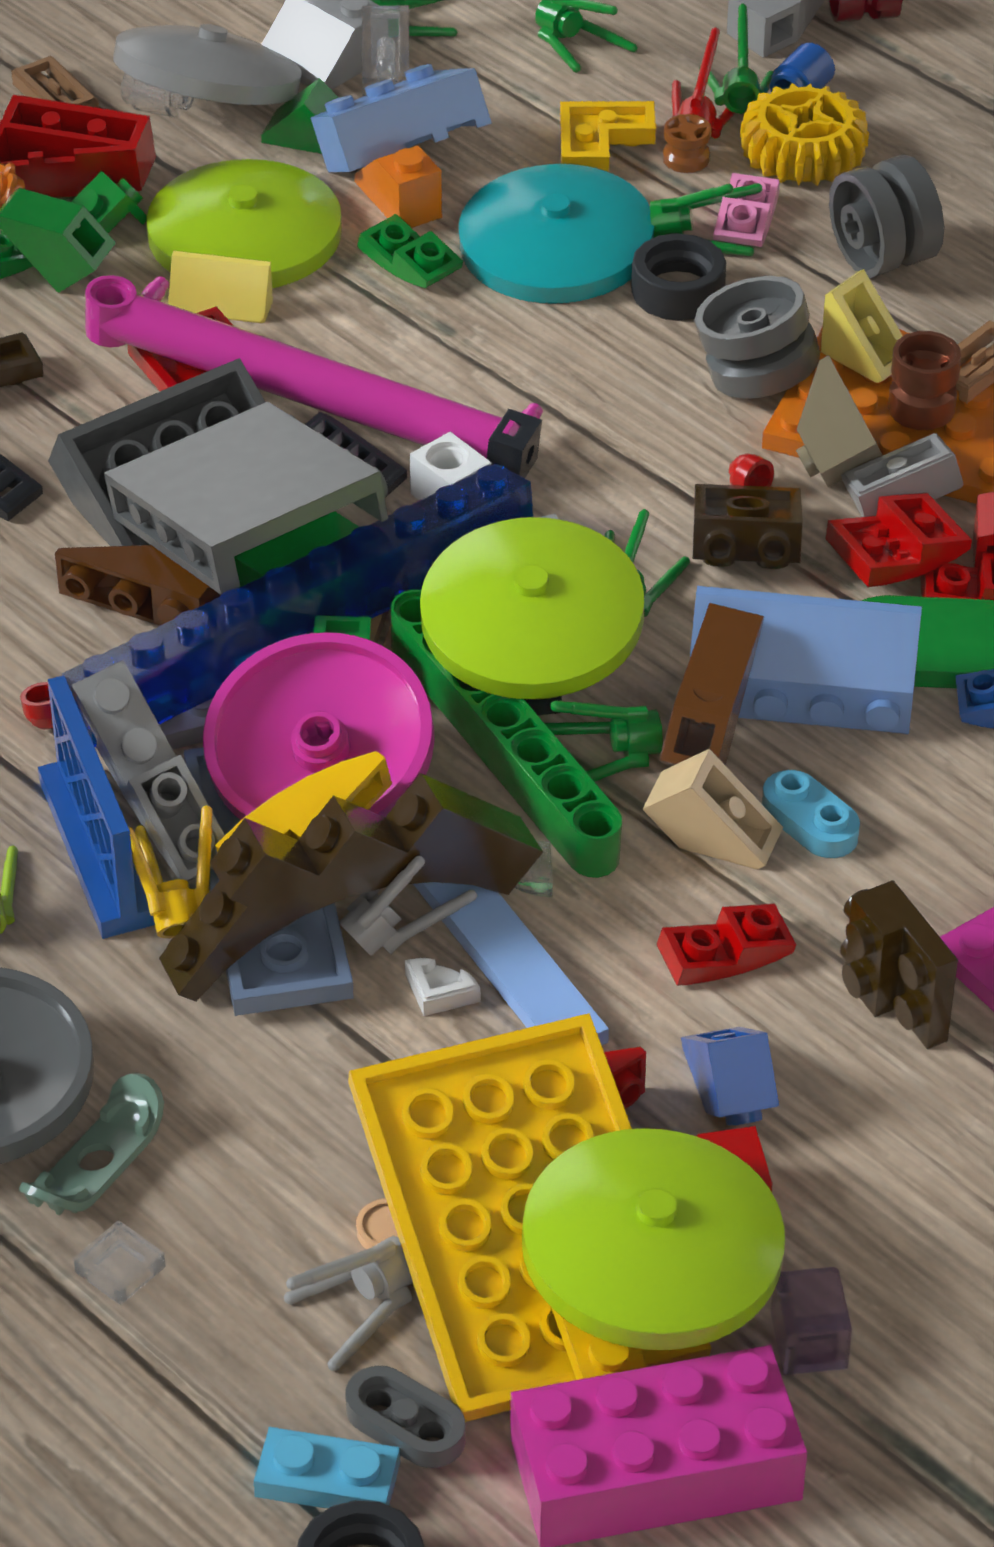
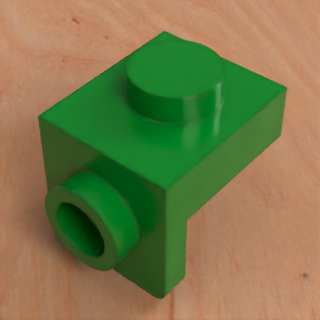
M102 171L71 201L72 203L83 205L107 233L128 213L135 217L142 225L147 221V215L137 206L143 200V197L125 179L122 178L115 184Z

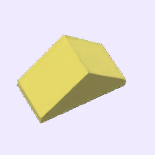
M862 269L825 294L821 353L829 355L830 358L876 383L885 380L892 374L893 348L897 340L903 337L865 270Z

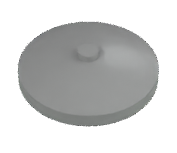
M203 24L200 27L161 25L128 29L117 36L113 55L115 64L122 71L144 83L193 98L231 104L268 105L292 100L298 94L302 75L300 67L283 54L251 39L228 33V30L223 27Z

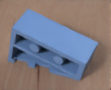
M426 64L406 71L405 76L407 80L397 84H393V81L390 79L367 86L365 88L367 95L359 99L353 100L352 95H348L325 103L327 111L310 118L328 172H351L367 166L375 159L396 153L401 149L412 147L433 138L435 143L449 138V131L459 127L476 126V128L491 124L492 122L475 68L433 70L432 64Z

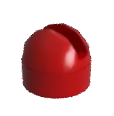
M746 453L737 456L729 465L730 485L770 487L773 482V464L756 454Z
M40 682L27 687L20 695L23 713L27 720L42 730L53 729L48 682Z

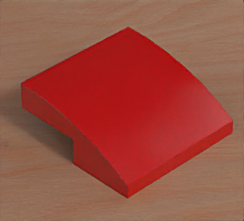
M927 492L880 496L876 516L828 520L825 537L827 542L868 588L905 581L938 569L969 551L972 539Z

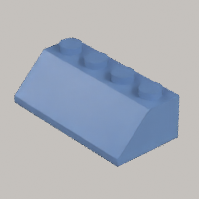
M697 586L690 657L709 603L765 617L738 718L909 734L921 606Z

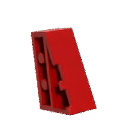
M13 94L0 121V164L12 163L15 165V174L24 181V189L54 198L77 196L101 171L115 184L123 178L136 191H142L156 159L151 120L148 115Z

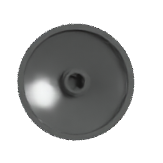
M0 967V1164L26 1156L41 1148L63 1132L75 1119L88 1098L92 1086L94 1057L87 1023L71 999L50 983L36 976Z

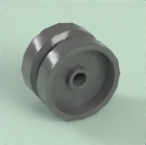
M902 154L883 160L873 165V168L864 166L835 177L829 196L831 225L842 254L847 263L856 272L864 269L868 277L872 278L898 269L901 264L910 266L938 255L943 245L945 229L942 205L936 187L928 172L914 157Z
M768 275L746 278L724 286L708 296L699 306L694 322L700 342L707 353L706 362L711 379L718 391L729 397L745 399L771 396L794 387L808 378L818 366L820 349L815 331L809 323L810 313L804 292L797 282L786 277Z

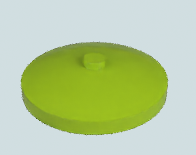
M227 160L187 171L170 181L155 195L147 212V236L150 250L158 263L168 272H171L173 251L271 262L272 288L301 280L321 268L335 253L342 234L341 208L336 195L330 187L321 179L303 169L269 160Z
M528 517L504 520L483 526L464 535L446 548L434 561L424 579L421 590L422 630L426 643L437 661L453 676L478 690L516 699H544L564 696L588 688L603 680L619 668L630 656L640 638L644 623L643 585L635 565L626 553L610 539L588 527L552 518Z
M647 1128L626 1129L605 1133L582 1141L556 1157L543 1170L530 1190L525 1204L522 1227V1251L528 1274L538 1292L559 1315L574 1326L597 1338L626 1347L645 1350L684 1349L713 1342L731 1334L754 1318L765 1306L778 1283L782 1268L785 1228L781 1211L769 1187L748 1164L733 1153L708 1140L682 1132Z

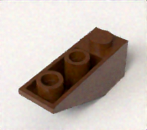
M152 545L58 548L55 552L60 594L199 639H203L232 601V590L222 595Z
M709 603L673 706L659 760L667 767H672L708 749L726 766L764 616Z

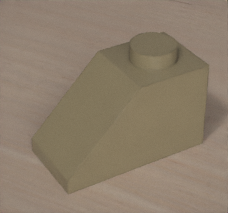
M830 356L819 360L797 427L804 446L796 449V452L810 478L820 473L827 487H830L842 480L841 474H844V472L883 455Z

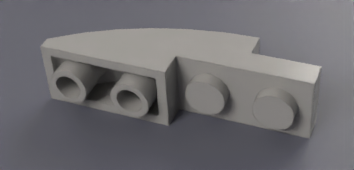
M122 660L72 684L71 692L97 739L96 748L141 825L145 827L147 834L176 876L189 882L197 877L201 809L203 806H208L181 754L175 755L126 663ZM213 813L211 860L218 853L215 844L225 836Z

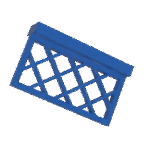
M64 675L48 679L57 762L38 767L39 782L101 937L105 939L154 926V918L150 915L146 894L133 864L130 830Z

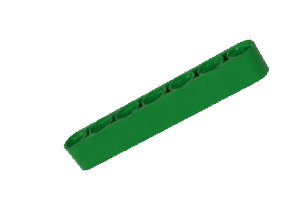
M408 590L397 595L392 601L391 648L393 653L400 657L414 671L426 694L573 870L580 875L591 878L607 876L615 871L620 860L622 816L616 806L524 699L502 697L478 690L453 676L437 661L426 643L422 630L421 590Z

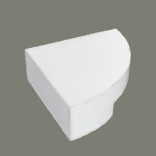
M431 958L405 960V975L423 1016L481 1002V988L474 977L465 970L460 969L459 973L451 968L436 965V959Z

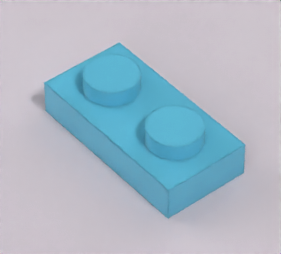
M269 1427L254 1478L255 1497L326 1509L354 1500L381 1502L390 1506L400 1466V1447Z

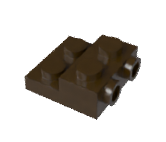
M695 484L692 559H700L705 564L716 567L731 566L735 561H751L768 569H780L787 567L789 563H800L803 526L801 488Z
M894 880L854 893L844 905L843 911L849 919V923L845 929L846 939L840 946V954L845 959V965L842 967V978L848 992L854 998H860L874 1017L895 1010L900 1024L906 1030H912L926 1049L947 1042L958 964L957 957Z

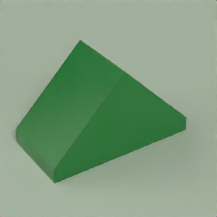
M320 78L295 95L292 100L277 108L261 134V143L322 154L310 117L326 112L325 103L339 97Z

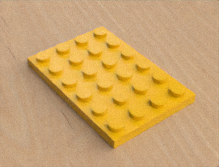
M590 1013L349 1070L348 1083L448 1392L452 1403L463 1413L465 1422L510 1411L511 1392L576 1380L552 1308L538 1292L528 1274L522 1251V1227L525 1204L530 1190L539 1175L556 1157L567 1149L592 1137L609 1132L632 1129ZM709 1342L684 1349H641L647 1367L706 1357L710 1355L712 1347Z

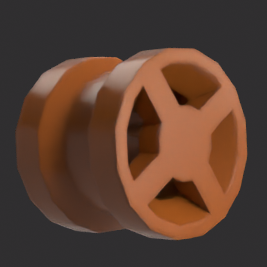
M680 114L667 120L664 125V139L667 142L663 149L664 164L669 169L681 173H694L707 167L710 162V149L706 145L711 138L710 123L706 119L692 114Z

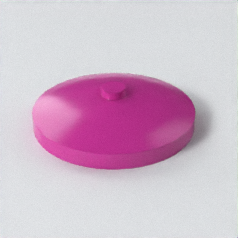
M328 632L309 633L278 641L243 661L231 672L216 692L209 706L203 730L204 757L212 783L223 803L240 820L272 796L303 778L339 762L374 751L379 752L386 758L392 785L373 804L369 811L386 817L395 806L397 800L407 791L420 773L426 775L433 756L435 742L430 703L414 671L395 653L378 643L355 635Z

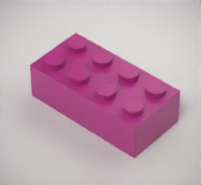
M771 1345L511 1392V1443L540 1547H556L803 1500L807 1450Z

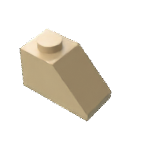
M710 749L661 771L643 807L645 813L680 849L754 869L766 866L783 829V826Z

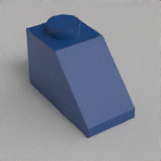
M734 1027L681 1037L686 1060L707 1114L717 1117L725 1116L726 1125H741L760 1121L763 1119L762 1109L779 1106L767 1032Z

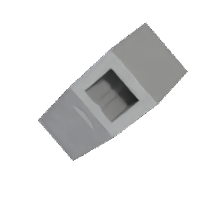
M729 0L727 34L738 41V7L742 3L746 4L748 48L764 58L797 42L824 0Z

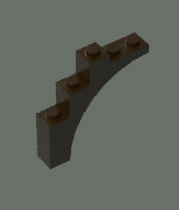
M422 773L418 775L407 791L397 800L395 806L386 817L333 795L320 813L312 819L299 839L244 818L232 835L222 843L218 853L210 862L219 878V882L206 894L201 905L179 933L170 940L159 959L177 994L197 1002L227 968L262 940L306 914L347 897L386 888L416 856H422L425 864L408 884L439 882L474 885L509 895L542 855L543 850L520 816Z

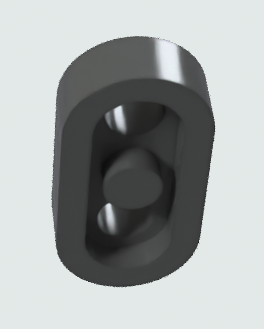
M377 1365L364 1368L355 1373L347 1383L345 1390L347 1417L350 1423L362 1433L380 1444L400 1447V1456L415 1465L425 1468L446 1466L454 1462L462 1454L466 1442L465 1418L461 1410L449 1400L399 1370L388 1366ZM377 1405L388 1407L384 1411H374L371 1409ZM430 1437H436L441 1440L426 1441L425 1439Z

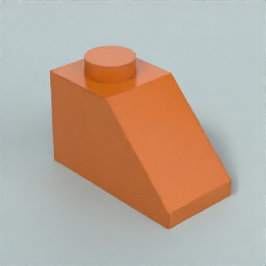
M419 145L412 148H404L396 153L375 159L354 174L355 183L387 218L397 214L411 228L442 218V170Z

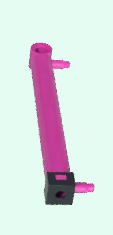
M114 275L95 278L86 287L85 332L90 341L99 346L120 347L128 344L204 371H210L240 358L255 385L262 391L423 446L451 432L491 462V481L517 490L538 459L542 419L540 417L543 409L537 403H530L522 412L508 408L503 418L161 302L166 290L169 288L168 280L161 276L156 277L153 282H150L141 294L136 292V287L131 281Z

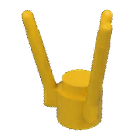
M206 805L201 809L196 889H190L189 882L184 879L164 882L145 827L139 825L135 828V832L131 827H128L130 830L133 864L146 894L149 912L154 918L157 936L160 938H173L201 905L206 894L210 892L213 813L210 806Z

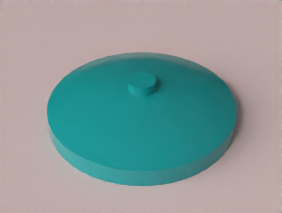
M574 164L538 165L500 176L483 186L471 197L464 207L459 221L460 252L469 271L480 282L496 292L515 299L537 303L554 304L583 301L604 295L621 287L632 279V262L635 251L644 242L654 238V225L651 224L650 205L637 188L619 176L607 171Z

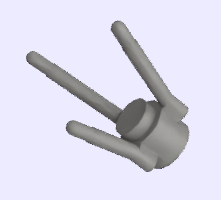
M416 856L380 895H378L380 889L362 893L347 907L349 913L339 923L371 956L382 946L392 954L409 938L473 902L477 898V893L474 890H468L396 930L394 926L401 918L389 904L424 866V858Z
M391 1236L372 1248L307 1270L287 1280L286 1286L291 1290L284 1296V1301L287 1304H294L305 1298L312 1297L353 1279L356 1288L365 1298L372 1300L378 1297L384 1300L329 1360L328 1368L331 1371L339 1370L395 1310L412 1301V1295L407 1286L413 1283L399 1237Z

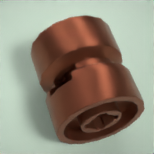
M916 331L905 334L897 340L893 348L891 367L893 381L889 388L888 409L889 414L899 424L916 430H933L945 426L952 420L956 410V383L959 379L961 363L960 347L953 339L933 331Z

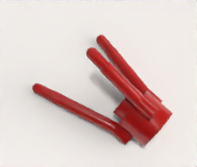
M717 27L711 29L693 95L682 102L681 82L674 80L672 83V117L680 114H692L706 119L711 125V137L714 139L720 137L724 125L735 114L726 107L716 118L717 112L712 100L704 95L720 30Z

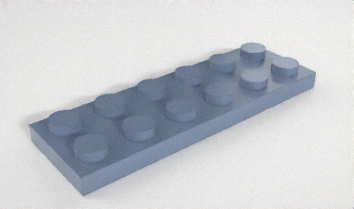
M203 748L184 750V761L208 806L212 808L213 815L224 835H226L241 820L227 808L217 794L207 768ZM214 869L210 871V891L219 882ZM335 903L306 914L265 938L226 969L234 1016L354 999L353 980Z

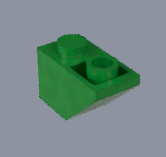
M19 188L11 194L0 208V229L58 293L96 271L116 244L113 238L83 205Z

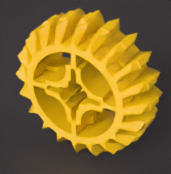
M791 83L788 89L773 87L771 94L759 93L757 101L748 103V108L744 113L740 128L743 156L750 159V167L762 169L764 177L778 176V179H780L779 183L792 180L796 181L798 186L802 182H812L818 186L820 180L826 179L833 182L836 176L861 166V161L869 142L866 112L859 109L858 101L853 99L847 100L845 92L832 93L829 86L818 89L813 88L811 83L807 87H797Z

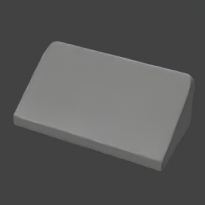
M937 433L841 474L842 480L862 517L876 516L880 496L927 492L935 500L963 486L955 454Z

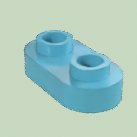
M797 770L779 771L767 778L763 786L762 805L783 826L782 830L808 851L824 858H839L851 853L856 848L859 838V817L850 806L809 774Z

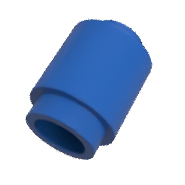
M815 43L801 44L774 70L770 82L771 92L773 87L788 89L791 83L797 87H807L811 83L813 88L822 89L832 80L835 74V65L832 57L824 48Z

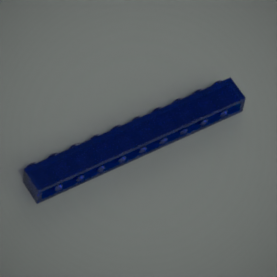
M498 464L482 467L477 473L453 485L443 486L434 494L411 505L399 507L393 514L388 515L389 519L381 522L378 520L370 525L358 527L351 534L326 546L317 547L311 550L308 555L283 567L271 569L264 576L240 588L230 589L219 598L194 610L182 612L175 619L149 632L136 634L130 641L103 654L87 658L82 664L62 673V676H65L71 690L72 684L124 660L160 725L214 698L216 692L231 672L254 653L278 641L298 635L314 633L316 615L371 617L372 619L390 610L392 601L400 593L408 590H422L424 579L434 561L446 548L464 535L492 523L533 517L531 481ZM78 706L94 747H96L97 739Z

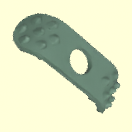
M131 1073L120 1077L112 1086L107 1104L100 1110L98 1120L49 1172L43 1171L40 1173L35 1182H22L18 1191L23 1192L28 1202L35 1204L36 1207L42 1206L45 1201L51 1210H55L57 1215H61L64 1209L76 1214L78 1211H84L91 1207L146 1148L158 1131L163 1117L164 1099L161 1089L152 1078L140 1073ZM105 1150L114 1155L110 1164L99 1170L89 1171L79 1166L81 1160L87 1154L94 1151Z

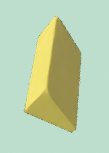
M173 251L168 304L194 313L217 306L229 320L264 323L273 302L271 262Z

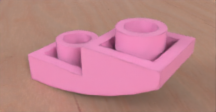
M732 173L729 184L733 185L734 188L759 183L763 186V190L760 193L738 199L723 197L713 240L762 247L775 211L780 179Z

